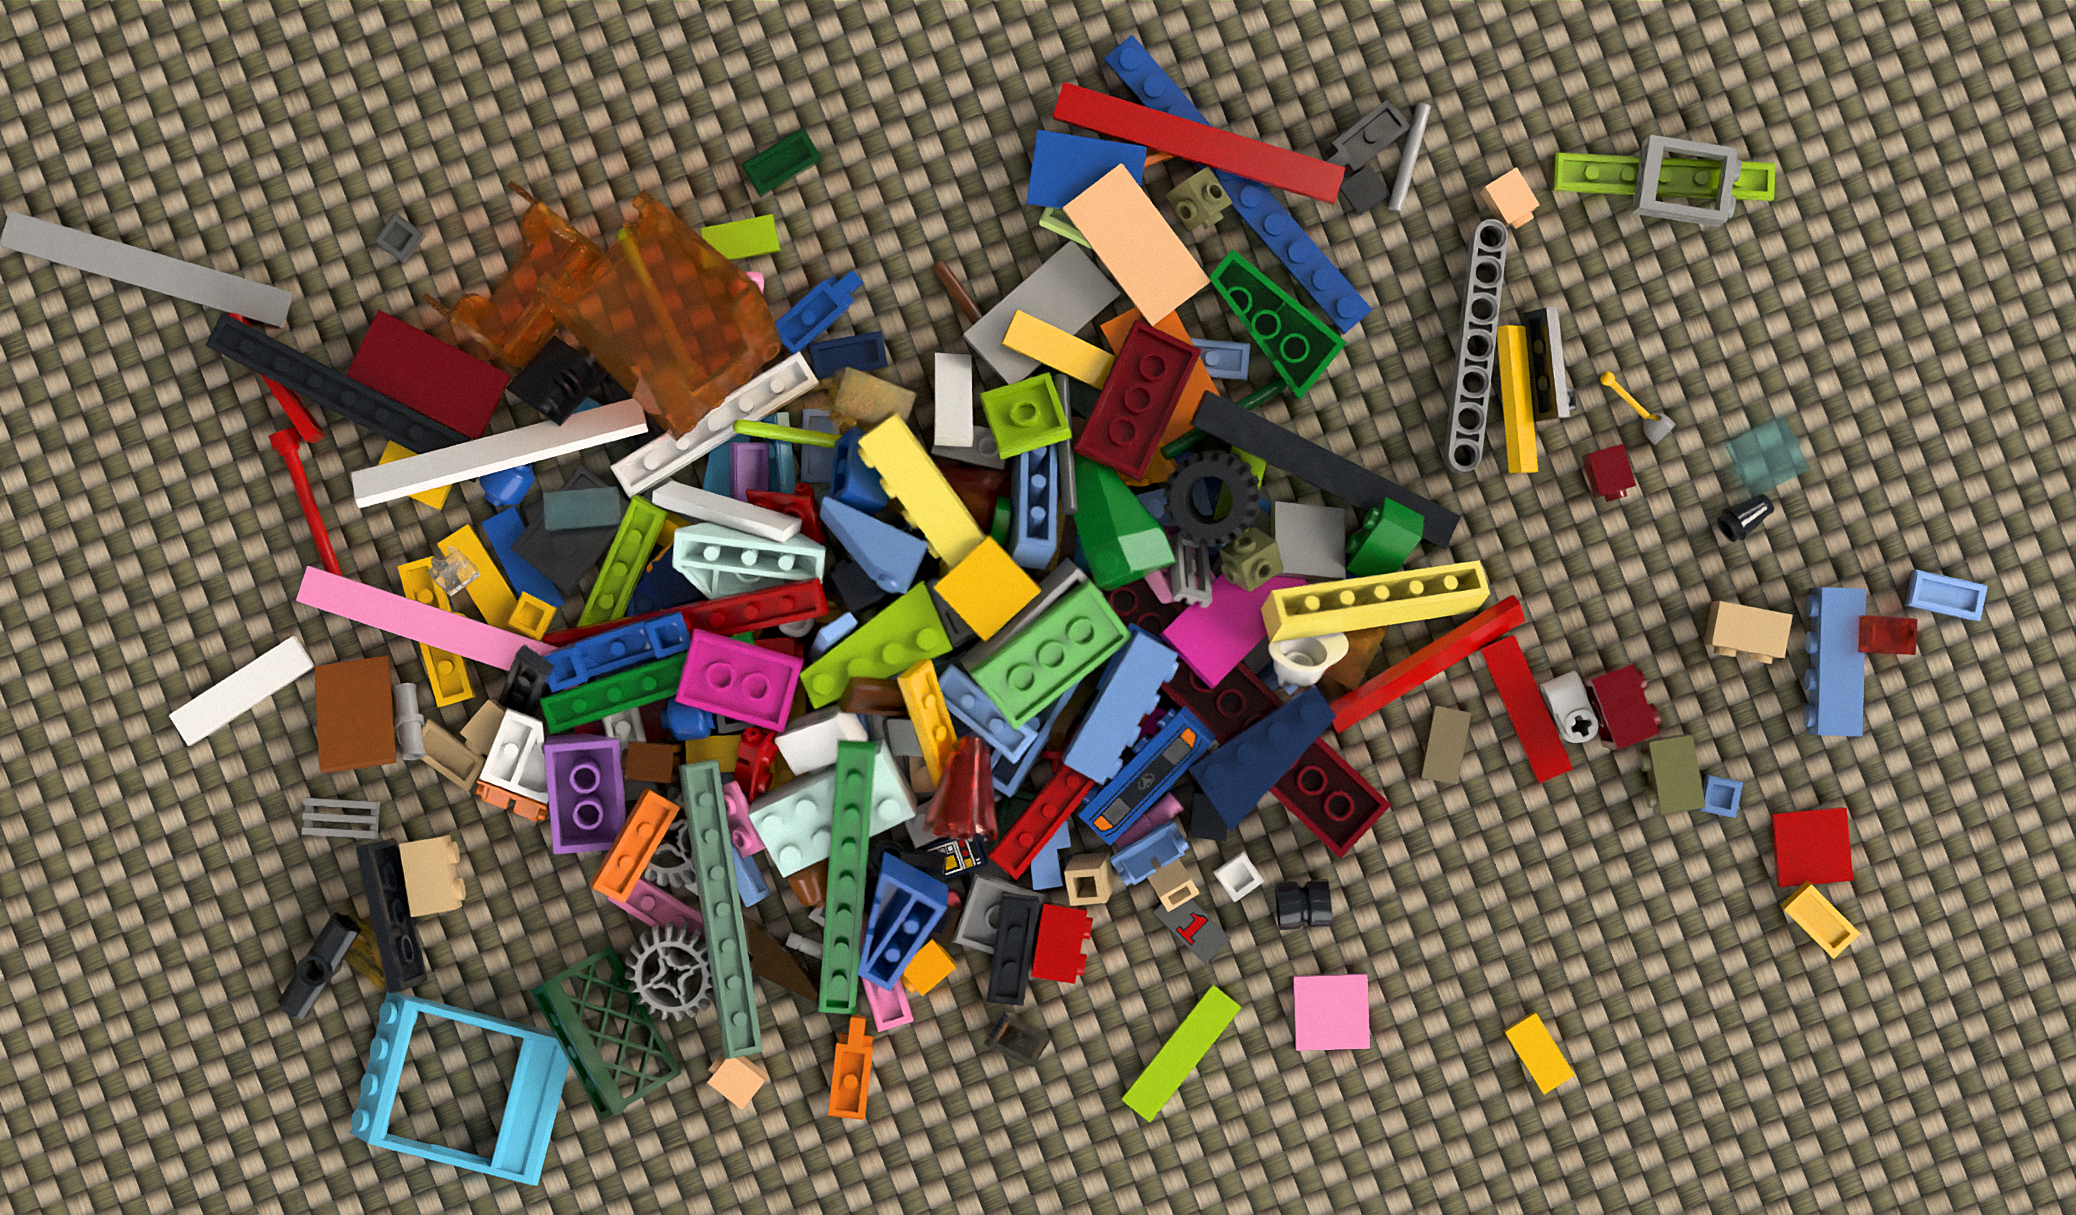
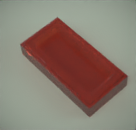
M1859 616L1858 652L1916 655V618Z

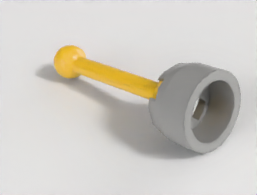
M1606 371L1601 374V383L1605 386H1610L1644 419L1643 432L1654 445L1676 425L1663 413L1649 414L1615 381V376L1612 372Z

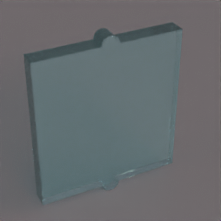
M1783 415L1724 444L1736 466L1734 472L1737 475L1740 474L1751 498L1810 469L1799 447L1800 440L1794 438Z

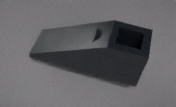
M909 527L902 531L921 541L926 537L921 528L916 530ZM850 558L833 565L830 568L832 573L829 574L825 582L841 613L850 612L853 617L879 605L888 592L882 589L877 584V581L871 579L857 561L852 562Z

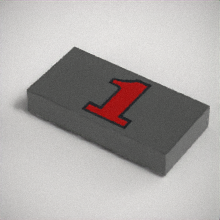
M1192 899L1170 912L1166 910L1163 903L1153 911L1204 964L1231 939Z

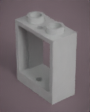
M1649 135L1642 142L1632 213L1715 227L1721 226L1727 222L1728 218H1732L1735 210L1736 197L1731 196L1733 181H1738L1741 172L1742 162L1737 159L1738 148ZM1663 151L1722 160L1715 210L1655 201Z

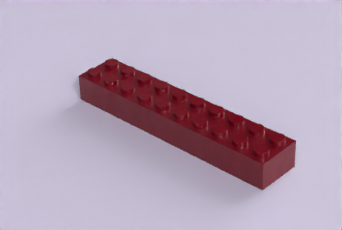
M1144 577L1110 592L1097 587L1126 628H1128L1130 623H1133L1161 638L1159 635L1186 610L1178 601L1162 604ZM1093 579L1091 582L1097 587L1096 581ZM1163 640L1162 645H1164V646L1168 647L1169 649L1173 650V649ZM1178 655L1175 659L1179 663L1176 672L1168 683L1163 680L1159 687L1180 708L1185 705L1216 735L1215 741L1219 745L1284 703L1241 661L1211 689ZM1320 736L1269 790L1282 805L1340 859L1391 807V804Z

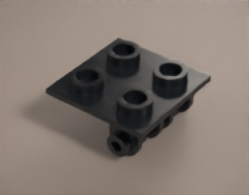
M554 335L506 389L561 426L608 375V371L595 363L596 358L589 351L585 350L581 354Z

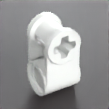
M1575 670L1540 684L1543 699L1555 719L1560 734L1565 740L1572 743H1582L1590 741L1595 737L1598 731V721L1588 701L1585 687ZM1575 718L1577 721L1584 720L1586 726L1581 729L1582 734L1580 732L1573 733L1571 730V726L1576 724Z

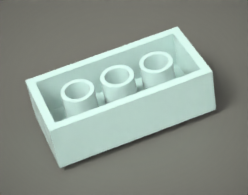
M884 737L875 741L876 752L869 837L916 816L917 798L895 757L892 756V752ZM836 762L829 764L827 768L819 773L811 774L809 772L766 794L758 796L750 807L748 816L783 877L830 856Z

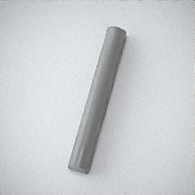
M1420 102L1416 104L1411 122L1412 127L1408 133L1388 205L1389 210L1395 212H1402L1431 109V106Z

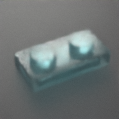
M617 486L543 493L547 531L621 524Z

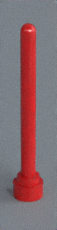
M292 427L269 435L268 438L273 451L277 450L279 456L284 457L325 571L343 577L297 452L300 450L299 443L301 442L296 427Z

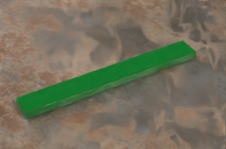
M838 739L818 1012L855 1015L876 742Z

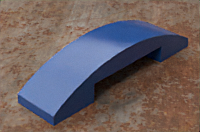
M681 611L646 618L600 632L546 653L542 657L554 665L548 683L551 691L555 692L586 682L589 677L654 656L658 659L689 649L691 638Z

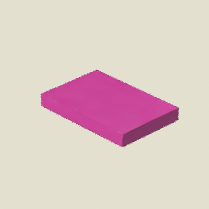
M695 629L675 702L783 732L804 659Z

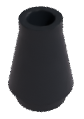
M1760 494L1753 499L1722 510V515L1717 518L1718 527L1722 534L1731 542H1735L1738 539L1745 540L1768 515L1774 512L1773 503L1765 494Z

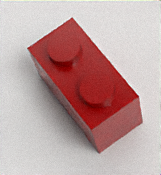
M1050 901L1043 902L1031 977L1075 984L1077 975L1084 976L1087 954L1080 953L1082 940H1090L1093 918L1086 917L1087 908Z

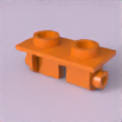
M477 780L479 786L476 795L481 796V801L506 810L510 799L516 801L513 813L535 822L538 819L546 820L550 811L548 807L549 800L546 804L487 781Z

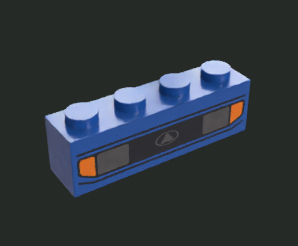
M1185 705L1177 713L1171 708L1157 722L1156 725L1160 730L1152 738L1145 734L1133 746L1131 751L1135 755L1126 764L1122 761L1112 780L1109 779L1101 789L1095 785L1081 801L1084 807L1078 816L1109 846L1215 740L1216 735Z

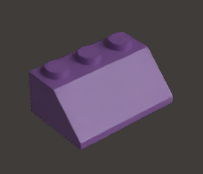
M586 733L547 736L544 743L554 854L609 850L627 820L620 738Z

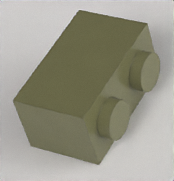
M1680 734L1641 741L1643 750L1638 751V758L1642 772L1647 771L1649 786H1645V798L1648 807L1653 808L1654 813L1659 815L1706 808L1693 735Z

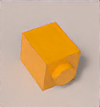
M930 938L918 949L899 979L911 993L917 990L923 996L956 968L957 963L937 940Z

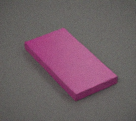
M1222 573L1211 584L1212 602L1208 607H1201L1199 601H1196L1159 636L1212 689L1268 634L1261 608L1273 590L1308 586L1310 584L1302 578L1274 576L1260 587L1247 592L1237 584H1231Z

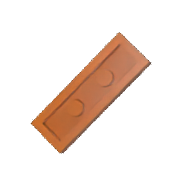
M646 787L589 883L590 886L624 904L678 813L680 806Z

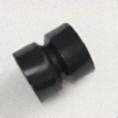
M1328 879L1307 881L1304 887H1300L1296 881L1275 883L1276 913L1279 930L1300 929L1303 922H1307L1310 927L1315 928L1332 926V904Z

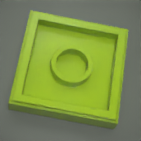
M1049 372L979 394L980 402L1001 460L1072 438L1070 427Z

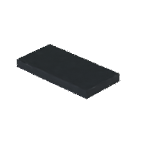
M391 838L356 847L389 994L403 991L427 981V973L414 917H411L405 878L396 839Z

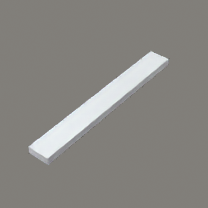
M636 397L571 414L561 426L549 420L352 472L355 501L358 507L362 508L648 432L641 399Z

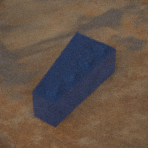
M1311 685L1196 760L1188 769L1227 828L1232 831L1336 716L1317 687Z

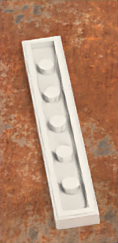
M797 352L610 467L629 498L632 499L634 495L641 494L736 436L738 433L733 430L735 420L745 419L759 422L818 386L819 382L801 353Z

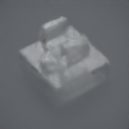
M450 545L447 547L450 555L441 561L434 556L431 559L433 567L428 572L434 582L450 596H453L481 576L476 566L459 549L456 550Z

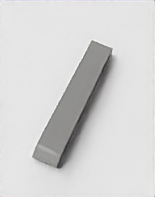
M1487 219L1481 222L1472 231L1469 238L1444 448V463L1450 471L1457 474L1475 469L1480 464L1482 458L1508 232L1505 225L1495 219ZM1488 229L1495 233L1497 237L1496 246L1488 247L1482 243L1480 239L1482 230ZM1478 266H1486L1492 271L1493 279L1491 283H1482L1477 279L1476 268ZM1474 302H1482L1487 306L1489 313L1487 319L1480 320L1473 316L1471 307ZM1470 338H1477L1482 341L1484 345L1482 356H1474L1469 353L1467 342ZM1466 374H1472L1478 378L1480 387L1477 393L1468 392L1464 388L1463 378ZM1462 410L1470 411L1474 415L1476 423L1472 429L1467 430L1460 426L1458 416ZM1462 446L1470 451L1471 461L1468 466H1461L1455 461L1454 452L1457 447Z

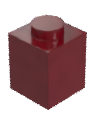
M1624 443L1581 456L1593 498L1604 495L1606 502L1626 497V489L1636 486Z

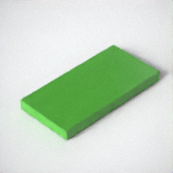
M1087 579L969 672L1012 728L1017 730L1132 640L1133 636L1094 584Z

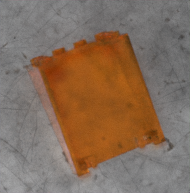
M643 190L630 201L632 206L638 210L639 218L635 224H632L628 219L622 223L627 234L625 239L618 241L578 277L575 278L566 271L561 275L565 284H559L547 272L534 283V286L546 308L677 442L683 435L691 432L709 412L718 408L735 389L748 382L752 374L762 365L775 358L784 345L759 284Z

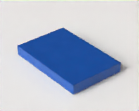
M1037 130L1026 204L1063 210L1064 206L1121 163L1141 188L1147 147Z

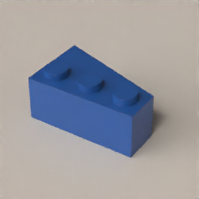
M884 851L860 952L857 975L890 992L946 910L949 886Z

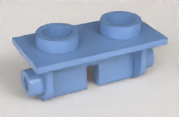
M1171 820L1166 824L1154 827L1147 836L1137 842L1124 845L1118 850L1117 854L1109 859L1126 886L1132 882L1136 885L1156 872L1150 862L1151 860L1157 858L1161 866L1165 867L1181 856H1184L1183 851L1188 849L1189 846L1174 821Z

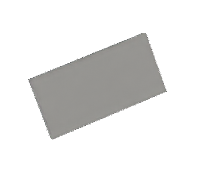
M1070 240L963 334V338L1006 385L1025 380L1042 365V363L1000 344L1015 310L1018 309L1075 336L1118 298L1121 293L1073 240Z

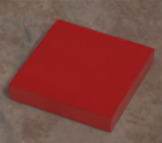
M1847 807L1770 813L1778 887L1800 886L1807 880L1811 884L1854 881Z

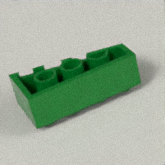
M1233 249L1209 277L1299 400L1347 344L1345 340Z

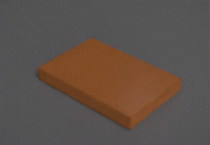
M380 656L315 666L319 770L324 774L396 763L391 660L389 657Z

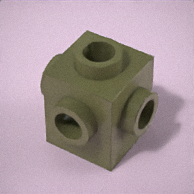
M1209 166L1165 194L1189 232L1201 224L1205 230L1224 218L1220 211L1232 204V201Z
M1255 527L1234 538L1233 541L1219 549L1223 561L1221 566L1223 575L1231 584H1237L1247 592L1260 587L1284 570L1277 541Z

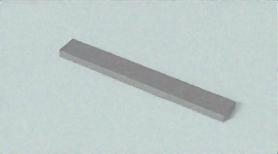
M10 210L0 240V246L225 312L238 313L246 318L280 328L284 327L293 297L292 292Z

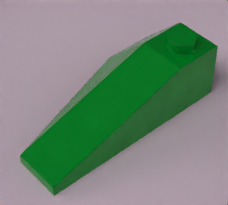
M1074 452L1077 513L1073 514L1097 587L1110 592L1176 563L1163 527L1146 510L1136 495L1119 478L1118 474L1113 469ZM1058 454V455H1057V463H1058V467H1059V470H1060L1059 454Z

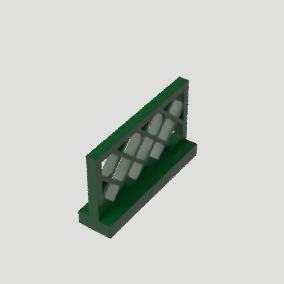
M611 945L530 990L601 1120L616 1115L630 1104L682 1074L644 1004L637 1005L638 993H629L628 987L632 982L625 979L626 971ZM603 957L606 958L612 969L609 982L592 977L596 961ZM587 967L586 974L579 973L580 970ZM568 977L584 981L579 999L567 996L560 982ZM590 983L607 988L603 1007L586 1002ZM614 991L626 994L630 1002L627 1014L610 1009ZM584 1008L601 1013L597 1032L585 1029L581 1021ZM608 1016L625 1021L621 1039L604 1034ZM632 1023L644 1027L647 1033L645 1046L628 1042ZM602 1041L619 1046L615 1064L602 1060L599 1054ZM626 1048L643 1053L638 1072L621 1067ZM650 1055L661 1058L668 1073L659 1078L645 1074ZM620 1073L637 1078L633 1094L626 1098H623L617 1087ZM644 1080L651 1082L642 1088Z

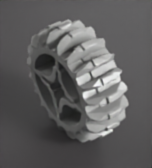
M674 787L668 789L667 795L664 791H656V793L677 803L680 808L685 809L683 791L680 793ZM682 818L678 822L672 821L645 867L644 878L646 880L652 881L656 878L657 885L666 886L670 882L671 886L675 888L681 887L682 881L688 885L695 883V868L687 819ZM673 831L679 832V836L676 837L679 840L676 844H671L670 839L673 838L671 837ZM674 852L677 857H682L685 863L677 867L668 868L658 859L662 856H669Z
M671 921L667 923L665 930L657 924L652 928V934L644 931L639 937L640 942H634L630 948L633 954L628 955L625 961L626 965L631 967L625 972V979L634 981L628 987L629 993L639 992L640 995L636 1000L637 1005L643 1004L645 1001L650 1004L647 1010L648 1014H653L657 1008L661 1010L662 1020L667 1019L670 1012H673L676 1021L682 1020L685 1012L692 1019L696 1017L698 1008L706 1011L710 1006L709 1000H715L706 940L700 939L703 930L702 928H697L693 934L688 932V922L683 923L680 930H677L675 923ZM676 947L688 951L691 955L680 953ZM657 949L660 955L658 958L660 967L653 974H649L648 957L651 952ZM670 966H673L674 970L678 968L682 971L680 976H677L676 972L672 974L668 971ZM701 967L703 976L702 986L695 992H692L690 988L692 983L690 975L694 974L695 970ZM660 987L668 988L673 994L661 990Z

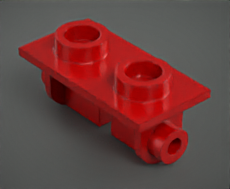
M750 727L740 735L737 754L739 759L736 761L733 781L738 782L742 793H750L748 801L750 805L753 804L760 793L766 794L772 784L774 775L770 773V768L778 753V746L775 745L774 740L777 733L776 730H772L768 736L760 734L758 729Z

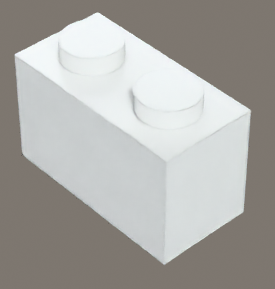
M837 703L788 720L784 731L779 732L774 740L794 775L797 776L806 772L811 774L819 773L827 768L829 764L837 762L838 739L866 741L868 735L855 713H842Z

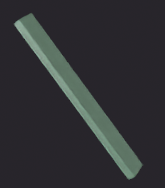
M718 759L679 765L724 1058L732 1059L762 1052V1041Z

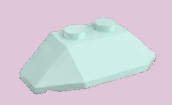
M705 522L676 529L673 567L680 573L682 572L709 599L818 576L822 585L826 548L799 532L785 542L779 543L713 522Z

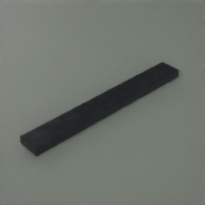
M222 313L205 346L419 455L473 441L225 313ZM478 477L471 478L468 480L475 483Z
M1204 390L1189 425L1366 512H1369L1372 507L1378 508L1383 499L1387 497L1424 516L1421 539L1441 549L1447 548L1460 520V515L1208 390Z

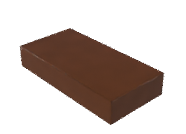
M851 676L838 702L842 713L906 717L909 715L898 679Z

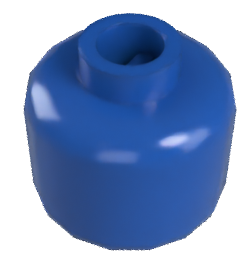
M532 463L482 475L479 481L481 487L486 492L484 497L498 507H503L504 504H520L535 480V475L531 470Z
M672 695L668 701L667 708H662L661 710L663 729L670 730L672 737L677 741L708 738L712 729L717 728L716 713L675 702L676 695Z

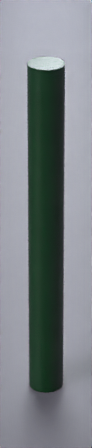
M1278 376L1235 402V404L1251 411L1287 389V384L1281 376ZM1194 427L1160 448L1161 454L1166 460H1170L1208 437L1209 434Z

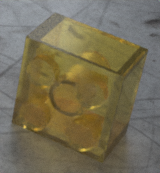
M847 366L836 369L821 411L830 414L828 418L830 422L847 428L849 426L855 427L856 424L864 427V431L869 432L895 412L899 414L906 424L917 393Z

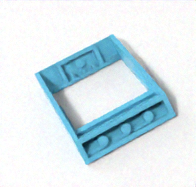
M387 990L385 1001L379 1011L380 1020L377 1032L370 1045V1058L366 1074L361 1080L359 1101L351 1118L352 1127L350 1133L371 1145L529 1185H538L570 1063L553 1031L399 992L389 994ZM419 1011L523 1038L492 1158L387 1134L392 1106L413 1026L416 1023Z

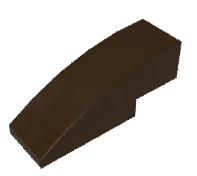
M742 914L747 951L749 955L754 957L750 964L751 972L815 1002L820 989L798 957L777 936L758 922Z

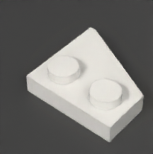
M507 708L479 779L547 804L549 797L544 754L543 722Z

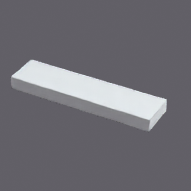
M670 481L653 491L652 504L779 543L785 542L800 532L801 519L678 482Z
M292 636L169 714V717L186 744L192 746L315 668L297 637Z

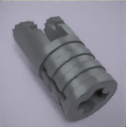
M940 579L931 580L928 583L927 591L931 596L932 603L945 633L950 640L951 647L961 646L977 638L979 635L934 588V585Z

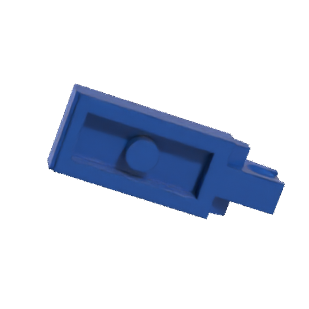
M853 270L839 282L834 276L827 281L823 280L769 329L792 355L801 352L850 309L849 307L855 302L850 295L864 282Z

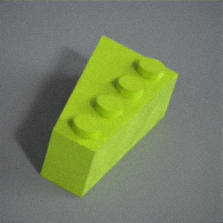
M921 581L800 674L814 709H820L840 700L851 676L889 679L905 672L921 658L933 660L953 651L924 582Z

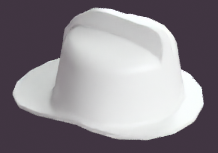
M1342 632L1270 643L1268 650L1274 659V669L1278 675V685L1286 687L1292 684L1306 687L1316 683L1326 668L1346 655L1349 646L1347 637Z

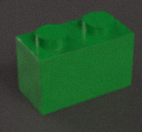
M1385 497L1378 508L1372 507L1369 510L1360 533H1353L1347 541L1344 551L1348 554L1346 569L1360 577L1396 573L1422 538L1424 516Z

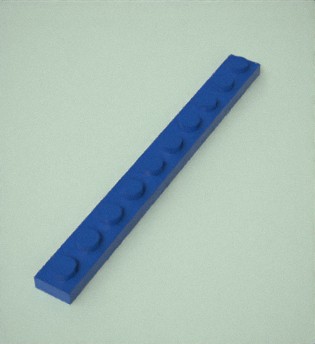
M1130 35L1104 58V62L1143 106L1212 127L1133 35ZM1192 162L1199 169V171L1207 167ZM1210 168L1232 201L1230 206L1343 335L1373 310L1262 183Z

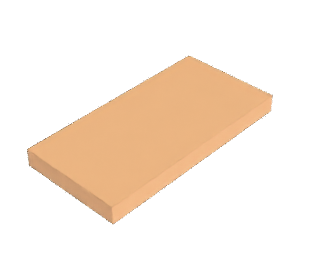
M1122 163L1062 208L1150 326L1155 325L1211 282Z

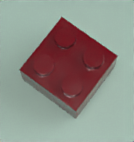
M1615 664L1580 678L1585 687L1588 701L1598 721L1597 733L1604 748L1619 750L1660 734L1657 725L1661 724V719L1653 703L1648 704L1643 691L1648 686L1640 668L1635 669L1633 664Z

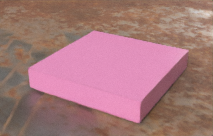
M1366 973L1293 976L1296 1051L1370 1048L1368 979Z

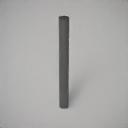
M1057 374L1054 376V386L1072 435L1069 376L1067 374ZM1072 436V438L1058 442L1062 512L1068 515L1077 513Z

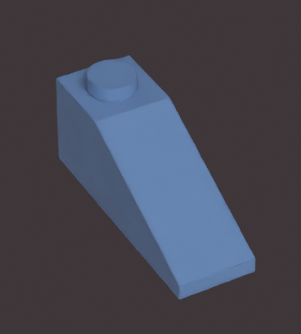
M825 496L821 504L819 517L869 577L877 581V584L882 589L893 593L899 591L906 594L924 558L928 543Z

